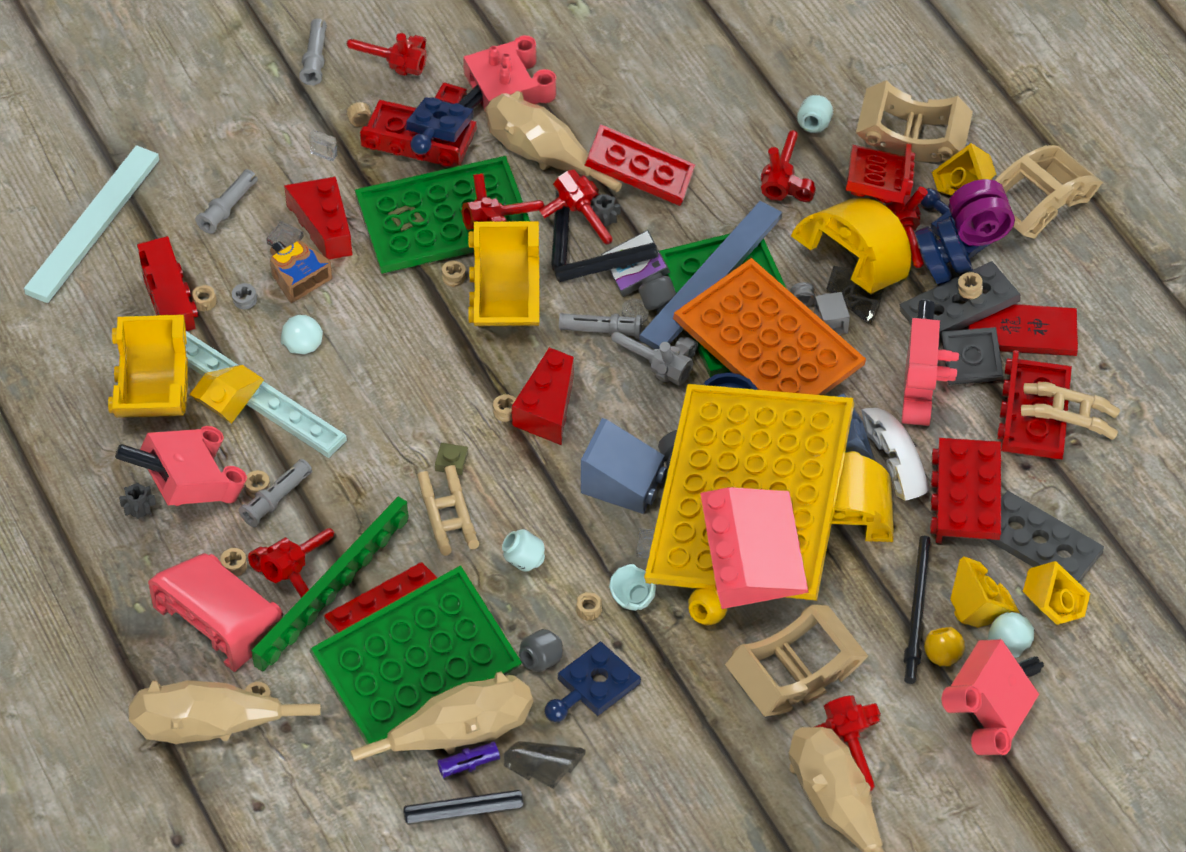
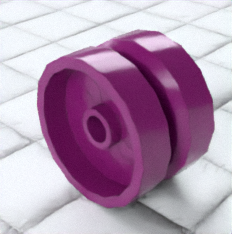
M982 179L967 183L956 190L949 200L948 207L955 222L957 232L961 241L968 245L981 246L991 244L1002 239L1014 227L1015 216L1008 202L1002 184L995 180Z

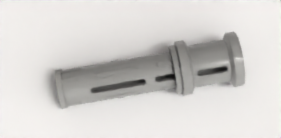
M322 19L312 20L307 52L302 57L303 69H301L299 77L307 85H317L322 80L321 68L325 62L322 50L325 30L327 28L325 21L322 22V27H320Z
M245 169L219 198L209 202V207L204 213H199L195 218L200 229L210 234L216 231L217 225L221 220L229 217L230 209L257 182V176L251 180L255 175L254 172Z
M560 313L559 330L610 333V336L614 332H619L625 336H634L635 339H639L641 334L642 315L622 317L618 313H614L611 317Z
M299 459L293 467L287 470L266 490H259L251 502L239 508L242 519L248 525L257 527L262 517L268 512L275 511L277 503L312 473L310 464L304 459Z

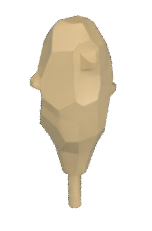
M516 91L512 95L502 93L492 99L485 108L489 132L508 150L529 160L539 162L540 169L543 171L551 166L566 171L575 169L578 174L591 176L615 192L621 189L622 183L616 179L584 166L589 153L578 142L570 128L544 107L525 101L522 92Z
M502 672L496 673L493 679L461 684L431 698L414 715L388 732L387 738L350 750L352 759L355 762L390 749L393 751L444 748L450 755L454 753L456 746L495 740L509 730L524 723L533 704L530 688L516 676H505Z
M189 680L161 686L158 681H152L149 688L139 690L129 704V721L147 740L165 741L173 744L208 741L218 737L222 741H228L232 733L278 720L282 716H321V704H281L278 698L248 692L227 683Z
M801 727L797 729L793 734L789 750V759L791 761L789 770L791 773H796L806 797L825 823L848 838L862 852H884L872 809L873 796L870 793V785L866 783L863 773L851 756L849 747L840 740L832 729L823 727Z

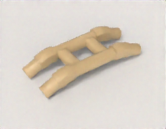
M1048 382L1024 383V394L1053 396L1054 399L1053 406L1047 404L1021 405V416L1052 418L1089 428V430L1095 431L1100 435L1102 434L1111 440L1116 438L1118 434L1116 429L1100 418L1090 417L1091 408L1097 409L1102 413L1104 412L1113 418L1119 415L1120 409L1111 404L1107 399L1097 395L1092 396L1058 387ZM1064 400L1079 403V414L1064 411Z
M455 465L444 468L450 496L435 499L428 471L417 474L437 547L444 556L452 552L446 535L447 531L462 528L464 539L469 548L477 549L479 547V541L469 516ZM455 506L458 518L442 521L438 509Z

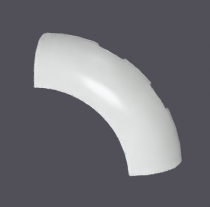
M879 408L862 409L867 436L874 441L879 450L884 449L890 458L887 459V467L893 481L896 497L906 501L926 494L929 491L923 465L916 447L903 425L885 410Z

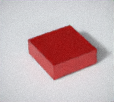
M443 82L434 98L447 103L457 104L467 95V89Z

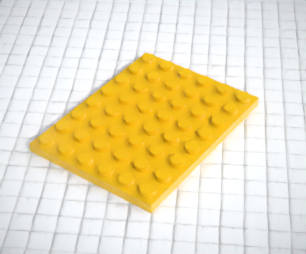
M688 384L644 576L645 582L649 584L717 590L700 493L728 487L789 491L809 593L788 596L786 598L817 601L854 409V399Z

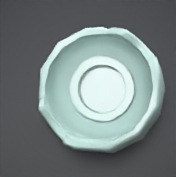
M296 315L289 318L283 325L280 342L288 348L290 353L305 355L314 352L322 341L323 331L312 317Z
M629 564L618 568L611 576L609 589L612 597L621 607L633 611L642 610L654 599L656 585L645 582V570L636 567L634 564Z
M1006 612L998 616L992 623L988 632V640L1002 639L1014 658H1016L1024 650L1030 648L1034 640V627L1023 615L1015 612Z

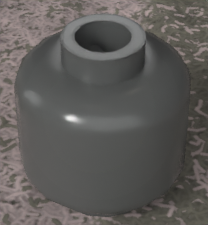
M662 273L641 280L643 284L638 289L646 310H656L657 314L677 294L669 276H662Z
M547 629L538 630L527 636L520 643L519 657L522 664L536 672H542L557 664L562 658V641L559 636Z

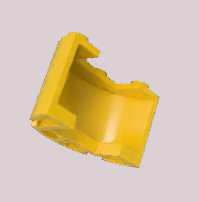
M863 197L852 198L804 218L798 223L791 234V237L809 250L817 248L824 232L858 256L859 259L851 280L870 294L908 277L911 266V249L906 231L899 218L890 209L875 200Z
M539 221L474 222V231H469V248H474L475 267H469L470 283H475V291L469 292V323H474V326H539Z
M184 315L117 317V328H112V342L118 345L120 354L119 366L114 367L115 382H118V385H114L113 396L108 397L109 413H114L116 418L184 416L188 396V357H186L185 344H187Z
M856 451L845 452L832 524L866 525L865 541L893 542L894 539L891 477L887 470L878 462L862 456Z

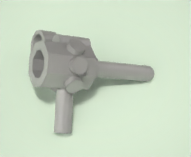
M614 332L611 335L613 342L648 359L651 364V371L656 374L659 380L663 382L671 381L680 386L689 377L694 364L692 358L696 353L698 342L688 337L685 339L681 337L675 346H670L668 342H662L659 349L653 350L619 332Z

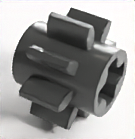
M602 194L591 199V208L605 227L612 223H617V215H620V205L615 204V197Z
M139 483L125 487L126 496L119 497L120 505L124 508L125 515L131 514L137 519L147 514L150 515V506L156 505L155 495H152L151 487H144Z

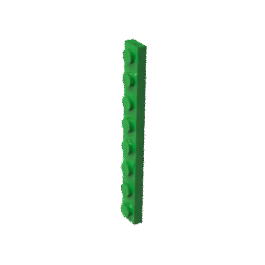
M398 496L251 650L254 667L264 672L269 665L275 664L280 658L281 652L288 645L296 642L300 632L307 625L314 623L318 613L335 600L337 593L344 586H348L353 581L355 574L362 566L366 567L370 563L373 555L380 547L384 548L388 544L394 532L405 526L409 518L406 500Z

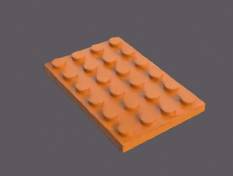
M752 258L675 311L673 320L732 373L740 374L750 379L757 387V390L825 395L862 368L866 362L864 356Z

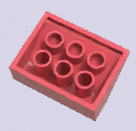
M728 487L700 493L716 588L722 609L809 593L789 491Z

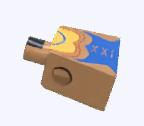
M278 241L270 248V253L273 255L270 258L272 276L291 304L332 279L331 262L303 241H297L288 247L281 241Z

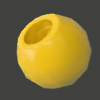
M696 588L688 599L690 616L697 623L706 626L719 623L727 613L728 608H721L717 590Z
M943 627L927 634L924 641V651L929 660L934 664L950 666L962 658L965 651V642L962 635L953 627Z

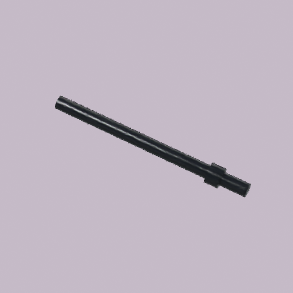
M921 536L919 538L908 647L904 650L903 659L906 664L904 681L908 684L916 682L917 666L921 663L922 651L919 647L931 541L929 536Z

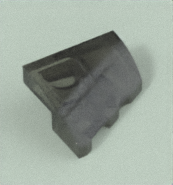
M833 265L826 291L828 293L842 292L846 307L867 324L872 325L885 288L870 294L851 280L854 270Z
M518 741L504 753V766L528 781L531 777H534L554 789L566 772L571 773L586 754V750L580 747Z

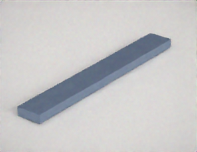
M759 201L643 330L639 341L653 349H659L662 342L670 344L683 330L673 320L674 312L738 268L781 220L782 212Z

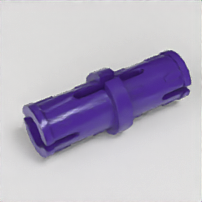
M493 741L471 750L468 747L464 748L462 753L437 760V764L442 778H446L465 770L469 772L474 771L477 766L499 760L500 755L497 745ZM479 755H480V757H478V758H475V759H472V760H469V761H466V762L457 764L458 762H461V761H464V760H468V759H471V758H473V757H476V756H479Z

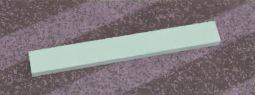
M137 145L134 147L24 287L26 295L49 303L157 164L159 154Z
M186 331L187 344L185 346L188 367L203 376L207 372L238 366V364ZM264 381L246 404L327 458H330L347 441L344 433Z

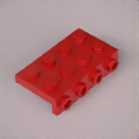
M379 99L368 125L363 126L360 131L362 147L436 163L446 167H457L462 164L477 129V122L471 120L455 142L433 137L430 150L426 154L420 155L411 149L412 138L420 133L406 130V121L416 108Z
M853 144L850 153L846 190L859 197L868 195L876 197L878 201L884 203L893 201L903 204L905 195L910 196L913 186L915 153L911 152L912 145L906 144L904 155L900 156Z
M1013 350L1012 359H1006L1004 374L1009 375V380L1004 379L1002 396H1007V402L1002 401L1000 418H1005L1004 423H999L997 439L1002 440L1001 451L1062 460L1067 422L1052 418L1021 416V405L1047 404L1053 406V396L1024 394V383L1048 382L1070 390L1072 366L1018 359L1019 351ZM1064 400V411H1068V400Z
M939 438L938 449H932L931 461L932 465H937L936 471H932L931 488H936V494L931 495V511H936V517H931L930 534H935V543L941 544L942 536L1000 540L1001 442Z
M420 562L323 615L325 623L337 634L438 577L423 562Z

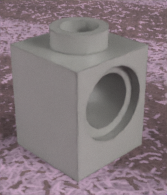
M842 292L825 293L815 296L814 313L839 335L847 334L850 315Z

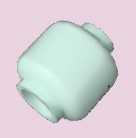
M812 95L807 97L802 102L797 114L799 125L810 133L824 131L832 118L833 106L823 96Z
M525 529L517 530L516 532L512 531L503 541L504 559L521 571L526 572L533 568H538L545 559V545L543 541Z

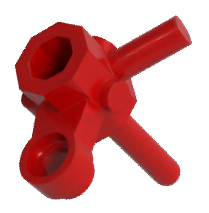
M399 33L396 35L397 43L393 47H389V49L355 39H349L346 43L349 49L386 58L389 67L394 69L399 75L407 76L409 73L419 76L425 67L427 58L425 50L426 37L409 36L407 40L404 33Z
M795 130L789 131L781 156L777 147H771L768 150L770 163L764 167L761 173V191L770 200L781 201L788 195L802 202H810L814 198L816 192L814 182L808 178L800 179L795 176L794 166L789 163L798 138V133Z
M575 169L559 176L553 183L554 188L559 193V197L539 210L543 218H547L563 206L568 207L571 212H582L605 245H610L613 241L612 236L590 206L591 199L599 196V189L595 183L589 181L586 176L580 177Z
M482 173L473 175L477 199L474 202L463 203L461 212L463 223L467 230L474 229V222H507L504 216L539 211L545 204L541 200L502 205L498 202L497 198L490 199L487 197L484 174Z
M922 186L916 190L912 197L905 195L903 204L893 201L885 203L886 207L899 218L906 231L911 249V259L916 268H921L924 264L914 233L920 225L921 212L918 205L928 194L927 189Z
M327 528L301 545L295 544L284 537L270 547H258L248 554V562L255 571L263 572L266 579L275 584L281 580L289 579L302 598L309 590L299 574L303 566H305V555L331 540L335 533L331 528Z
M854 695L832 700L823 706L828 719H826V722L814 727L832 729L840 740L843 739L844 743L848 744L856 765L863 773L865 781L870 785V791H872L875 784L859 738H861V732L869 728V726L880 722L879 716H881L879 707L877 703L862 706V704L857 705Z

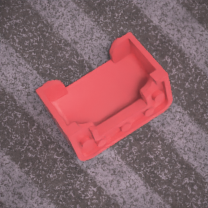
M202 553L157 573L148 581L153 608L162 615L167 612L173 615L176 612L211 640L214 650L218 651L220 649L226 654L227 659L224 660V664L233 672H236L252 657L251 650L282 619L283 611L276 603H270L223 567L219 559L213 554Z

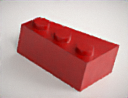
M336 176L284 185L286 206L296 215L299 224L305 227L310 234L311 240L322 255L328 260L352 256L351 234Z
M166 236L137 244L143 280L156 316L184 315L186 331L196 329L194 318L198 317L194 301H189L191 297L187 282L182 280L184 278L180 263L176 261L169 237Z
M550 347L548 348L512 405V426L562 446L567 409L574 379L573 356Z

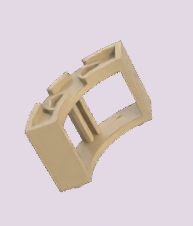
M886 80L866 88L856 134L866 141L867 144L883 152L903 156L906 144H911V152L915 153L914 161L946 162L966 147L973 111L959 96L938 100L928 99L927 103L912 100V95L900 91ZM883 111L907 120L904 136L891 131L881 124ZM948 124L944 138L926 140L919 139L921 125Z
M1045 145L1029 152L1009 166L995 180L1002 184L1005 193H1007L1016 183L1026 177L1048 195L1029 213L1023 222L1015 216L1014 228L1023 236L1034 239L1057 216V209L1065 204L1071 207L1079 203H1088L1103 183L1061 147L1056 145Z
M810 605L802 611L798 619L780 632L764 640L742 644L735 648L732 652V657L725 665L763 716H774L792 711L793 707L791 705L802 700L805 704H808L827 693L824 687L837 679L842 682L863 663L868 655L829 606ZM819 622L841 652L828 664L812 674L790 644ZM775 654L796 683L779 687L759 661Z

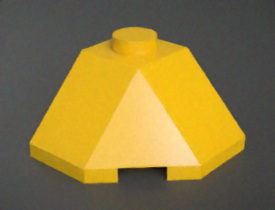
M970 143L933 170L932 175L938 192L953 195L960 187L972 181L991 180L996 175L991 156Z
M244 365L233 366L205 373L189 395L232 424L264 379Z
M965 556L959 560L950 598L955 608L954 614L956 618L963 624L980 628L992 624L998 616L1006 612L1020 614L1009 591L1001 583L997 585L992 578L985 575L988 573V569L981 562Z
M1054 561L1028 569L1023 593L1056 625L1085 617L1090 593L1059 563Z

